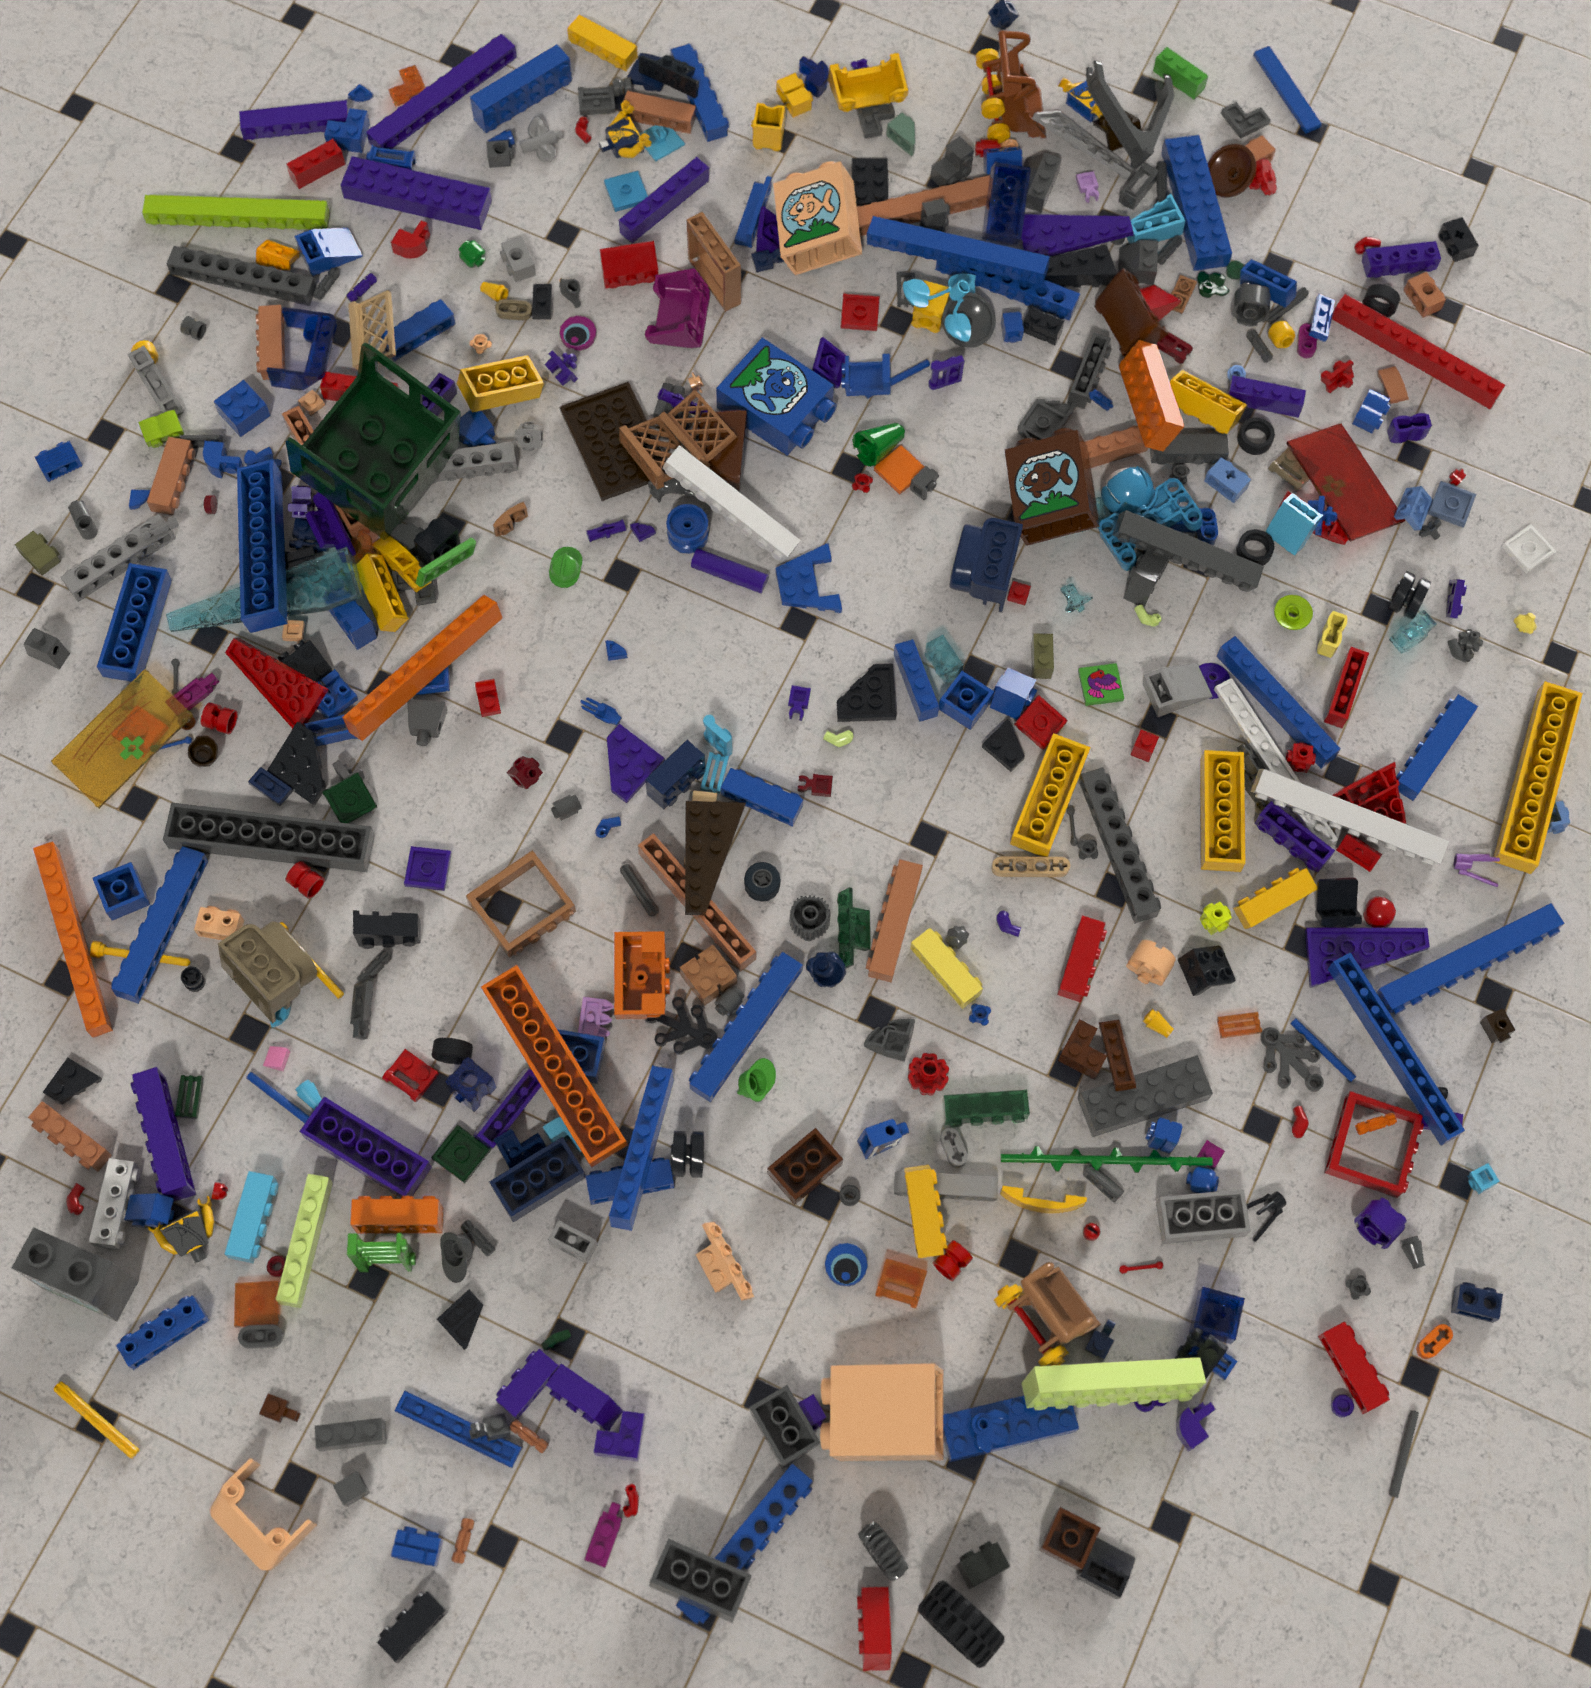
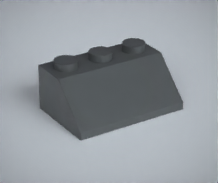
M1048 153L1026 158L1022 172L1018 176L1008 202L1042 213L1059 174L1062 158Z
M788 1385L749 1407L753 1419L782 1469L821 1444Z

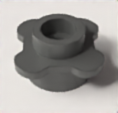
M1181 464L1173 465L1171 468L1172 474H1170L1169 479L1176 478L1182 484H1186L1188 481L1187 475L1190 473L1189 468Z
M1085 840L1078 842L1077 846L1080 849L1078 856L1080 859H1096L1098 857L1096 841Z
M1359 1275L1354 1280L1349 1279L1346 1281V1287L1350 1289L1351 1298L1354 1300H1358L1363 1295L1368 1296L1371 1293L1366 1278L1362 1275Z

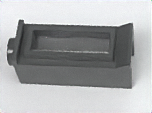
M1144 162L1125 188L1121 190L1118 202L1134 211L1156 183L1159 170Z

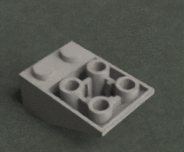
M1197 663L1161 668L1144 674L1143 686L1157 717L1212 697Z

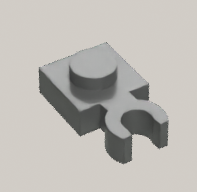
M1242 743L1237 747L1238 752H1244L1245 769L1249 774L1257 776L1259 769H1266L1258 756L1254 755L1249 743L1246 745Z

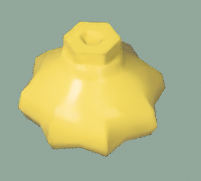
M1532 613L1521 614L1514 619V623L1520 632L1532 634L1537 628L1534 622L1535 615Z

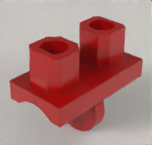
M1349 359L1344 363L1338 360L1333 366L1334 372L1331 373L1325 370L1321 373V381L1326 385L1328 393H1332L1338 387L1350 388L1353 385L1352 379L1355 377L1352 370L1353 361Z

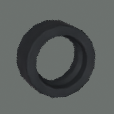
M1374 284L1368 287L1362 303L1385 317H1390L1395 314L1400 302V295L1388 285ZM1374 298L1383 299V300H1385L1386 302H1388V304H1387V303L1379 302V301H1377V300L1374 299Z
M1259 417L1250 418L1240 427L1237 436L1238 444L1246 453L1261 455L1271 448L1275 431L1267 420ZM1249 429H1258L1266 435L1267 440L1264 443L1256 444L1248 440L1245 433Z
M1252 529L1246 531L1240 537L1236 553L1240 557L1264 566L1271 559L1275 549L1274 541L1265 531ZM1250 540L1261 542L1266 548L1265 555H1250L1244 548L1245 543Z
M437 1038L434 1040L431 1056L437 1061L448 1064H469L472 1058L473 1045L467 1041L455 1038Z

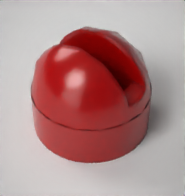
M214 1183L212 1199L222 1200L226 1198L228 1188L225 1184Z
M1088 1223L1083 1229V1236L1089 1241L1096 1240L1101 1232L1099 1226L1095 1223ZM1090 1227V1228H1092L1093 1230H1095V1231L1098 1232V1233L1095 1234L1094 1232H1092L1091 1230H1089V1229H1087V1228Z

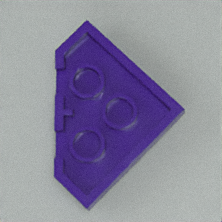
M621 724L607 737L611 792L625 803H628L646 783L645 779L665 761V758Z

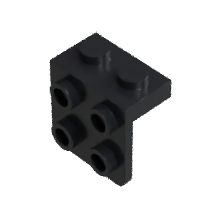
M301 639L293 645L295 649L289 653L285 651L277 657L280 662L315 682H321L322 678L332 672V668L311 640L303 641Z
M1356 878L1319 879L1317 881L1315 917L1321 926L1332 928L1335 925L1352 927L1355 924H1362V916L1357 910L1358 880Z
M1219 945L1195 948L1177 959L1193 996L1200 995L1210 987L1235 982L1233 971L1222 947Z

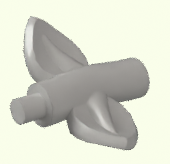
M535 116L528 127L530 139L520 141L522 152L536 151L537 157L540 160L552 161L557 154L553 144H556L557 140L562 139L563 134L561 131L556 133L554 131L548 132L545 122L539 116Z

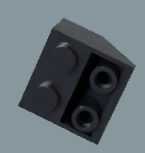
M1096 1538L1083 1569L1077 1575V1579L1115 1599H1120L1131 1576L1136 1558Z

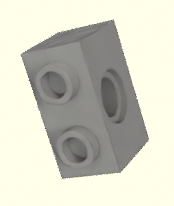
M522 236L501 243L502 251H500L502 261L507 262L509 276L513 275L515 282L536 275L534 262Z
M559 1220L548 1238L550 1245L588 1264L598 1246L595 1239Z

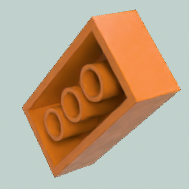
M359 1196L358 1199H352L350 1225L357 1234L442 1233L444 1208L435 1196H423V1199H414L413 1196H402L401 1199H393L391 1196H380L379 1199H371L370 1196Z

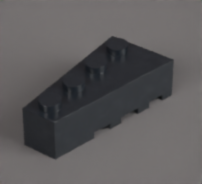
M1107 245L1050 257L1045 280L1062 287L1074 286V288H1081V285L1099 287L1100 285H1108L1117 274Z

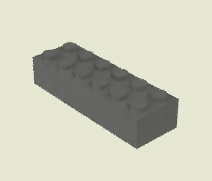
M1196 1055L1134 1075L1136 1089L1115 1092L1112 1082L1081 1092L1078 1101L1092 1137L1207 1101L1213 1092L1199 1057Z

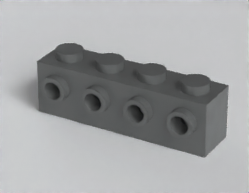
M1093 332L1070 390L1067 404L1075 402L1077 407L1085 409L1087 403L1091 404L1092 400L1090 399L1089 392H1092L1093 388H1097L1100 381L1098 374L1103 373L1106 365L1104 359L1109 358L1112 348H1109L1110 337Z

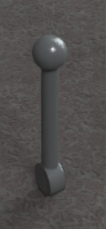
M178 659L171 661L174 667L172 695L179 692L177 689V667L180 665Z
M1069 807L1067 814L1070 817L1072 839L1070 843L1072 846H1076L1078 840L1075 836L1073 817L1075 809Z

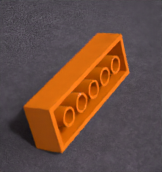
M1138 340L1118 366L1144 446L1163 452L1185 426L1158 346Z

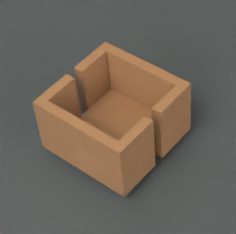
M714 945L698 954V960L694 957L680 967V975L703 1006L719 996L718 985H720V991L723 993L727 988L737 984V975Z

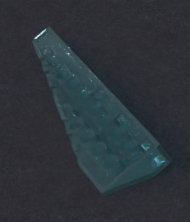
M347 547L286 569L287 616L328 611L362 598L356 561ZM240 587L167 613L166 617L170 631L176 632L242 623Z

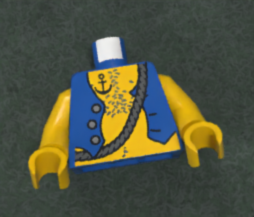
M1062 78L1058 87H1062L1064 93L1068 92L1066 104L1090 123L1096 116L1099 118L1103 116L1088 91L1087 80L1072 84L1068 79Z

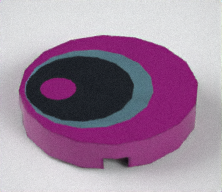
M584 316L570 317L560 327L561 341L569 349L584 350L595 342L594 340L597 335L595 324Z

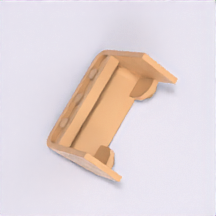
M250 1458L222 1486L211 1505L210 1515L259 1569L270 1571L317 1525L307 1519L292 1535L283 1528H274L264 1536L236 1505L245 1493L242 1483L260 1466L257 1461Z

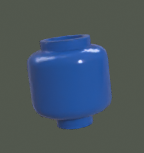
M1197 1166L1193 1172L1188 1173L1186 1184L1190 1185V1191L1195 1194L1216 1192L1219 1177L1216 1176L1214 1170Z

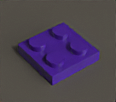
M411 846L404 880L405 887L445 891L451 851Z

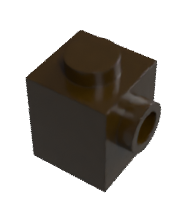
M1504 1009L1491 1013L1480 1021L1491 1043L1497 1041L1503 1043L1511 1039L1510 1035L1515 1031Z

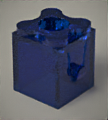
M469 1057L464 1059L462 1064L445 1081L449 1092L455 1096L454 1099L459 1103H464L473 1112L481 1106L480 1101L482 1097L491 1095L497 1088L493 1077ZM468 1075H474L478 1079L477 1083L472 1087H464L462 1084Z

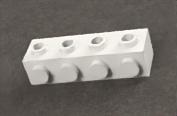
M108 1159L89 1243L94 1247L120 1250L121 1244L125 1241L126 1232L124 1228L125 1224L129 1221L124 1220L129 1197L135 1194V1181H138L140 1177L139 1166L133 1161Z

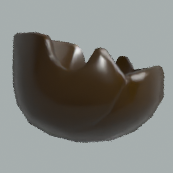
M197 736L188 746V758L192 764L198 767H209L218 758V745L209 736Z

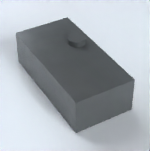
M668 1538L651 1577L649 1587L733 1623L752 1575Z

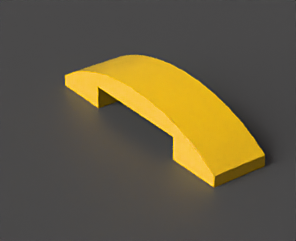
M1002 1186L1000 1190V1195L1011 1203L1040 1213L1069 1212L1083 1207L1087 1202V1197L1065 1195L1063 1202L1023 1197L1024 1188Z

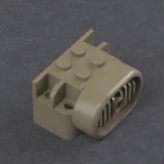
M276 921L268 923L261 929L256 925L247 924L218 943L221 967L272 1023L276 1021L275 1012L282 1007L288 1009L290 1002L300 994L301 989L317 977L316 966L309 954L287 929Z

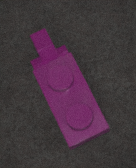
M210 673L204 679L202 677L199 679L195 678L165 703L179 718L182 713H187L209 696L219 681L213 673Z
M612 1502L608 1513L603 1511L587 1550L585 1561L606 1568L621 1527L622 1518L618 1517L621 1508L620 1504Z

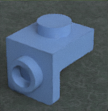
M1555 802L1551 815L1553 822L1549 824L1547 833L1553 832V834L1564 832L1571 822L1569 810L1565 807L1564 802Z

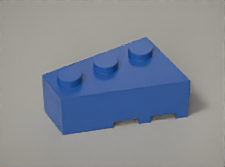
M342 587L323 599L326 608L357 650L377 638L375 624L366 615L364 609L356 603V599L351 592H347Z

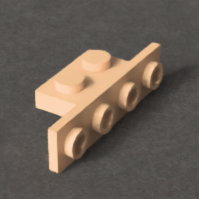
M715 1222L704 1223L702 1227L711 1245L697 1253L696 1257L714 1291L720 1292L730 1284H733L741 1301L753 1298L752 1287L745 1280L741 1266L735 1261L731 1247L725 1242L721 1228Z

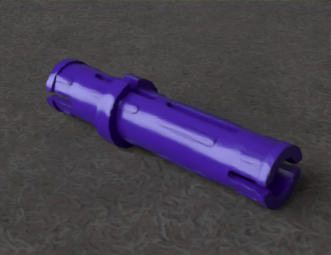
M661 388L657 395L659 400L671 404L673 408L685 399L681 394H675L665 388ZM691 401L690 406H697V403ZM701 410L700 416L702 412H708V410ZM689 411V413L695 415L696 411Z

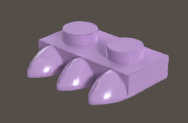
M583 997L578 1033L604 1038L609 1036L610 1032L600 1025L608 1024L612 1019L602 1012L613 1009L614 1005L605 999Z

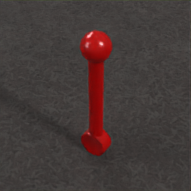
M1157 1261L1155 1264L1127 1267L1121 1265L1119 1272L1126 1274L1127 1271L1162 1269L1164 1264L1161 1261Z

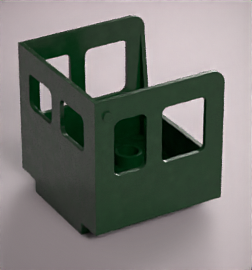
M363 343L360 352L358 374L355 380L304 444L301 445L290 437L285 440L290 471L380 538L386 540L396 526L401 524L459 447L461 411L373 346ZM378 362L409 385V395L378 372ZM423 395L443 409L444 421L424 407L422 404Z

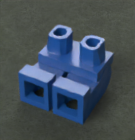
M335 669L321 679L322 686L329 690L317 707V710L326 719L338 716L358 700L357 695L343 681Z

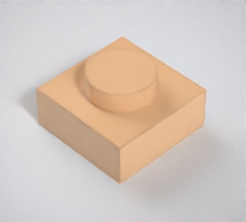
M313 389L298 400L299 405L310 416L325 406L324 401Z
M288 620V624L283 626V641H300L303 639L304 621Z

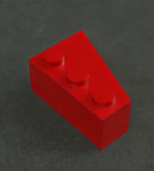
M861 1587V1596H857V1610H861V1618H858V1632H862V1640H859V1654H862L863 1671L890 1670L892 1657L889 1588Z

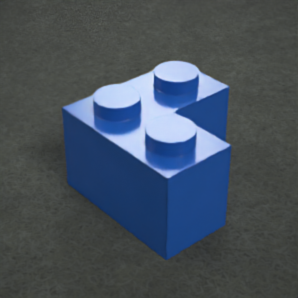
M349 108L346 123L328 120L324 133L326 142L333 139L343 151L363 153L367 138L366 132L370 127L367 110Z

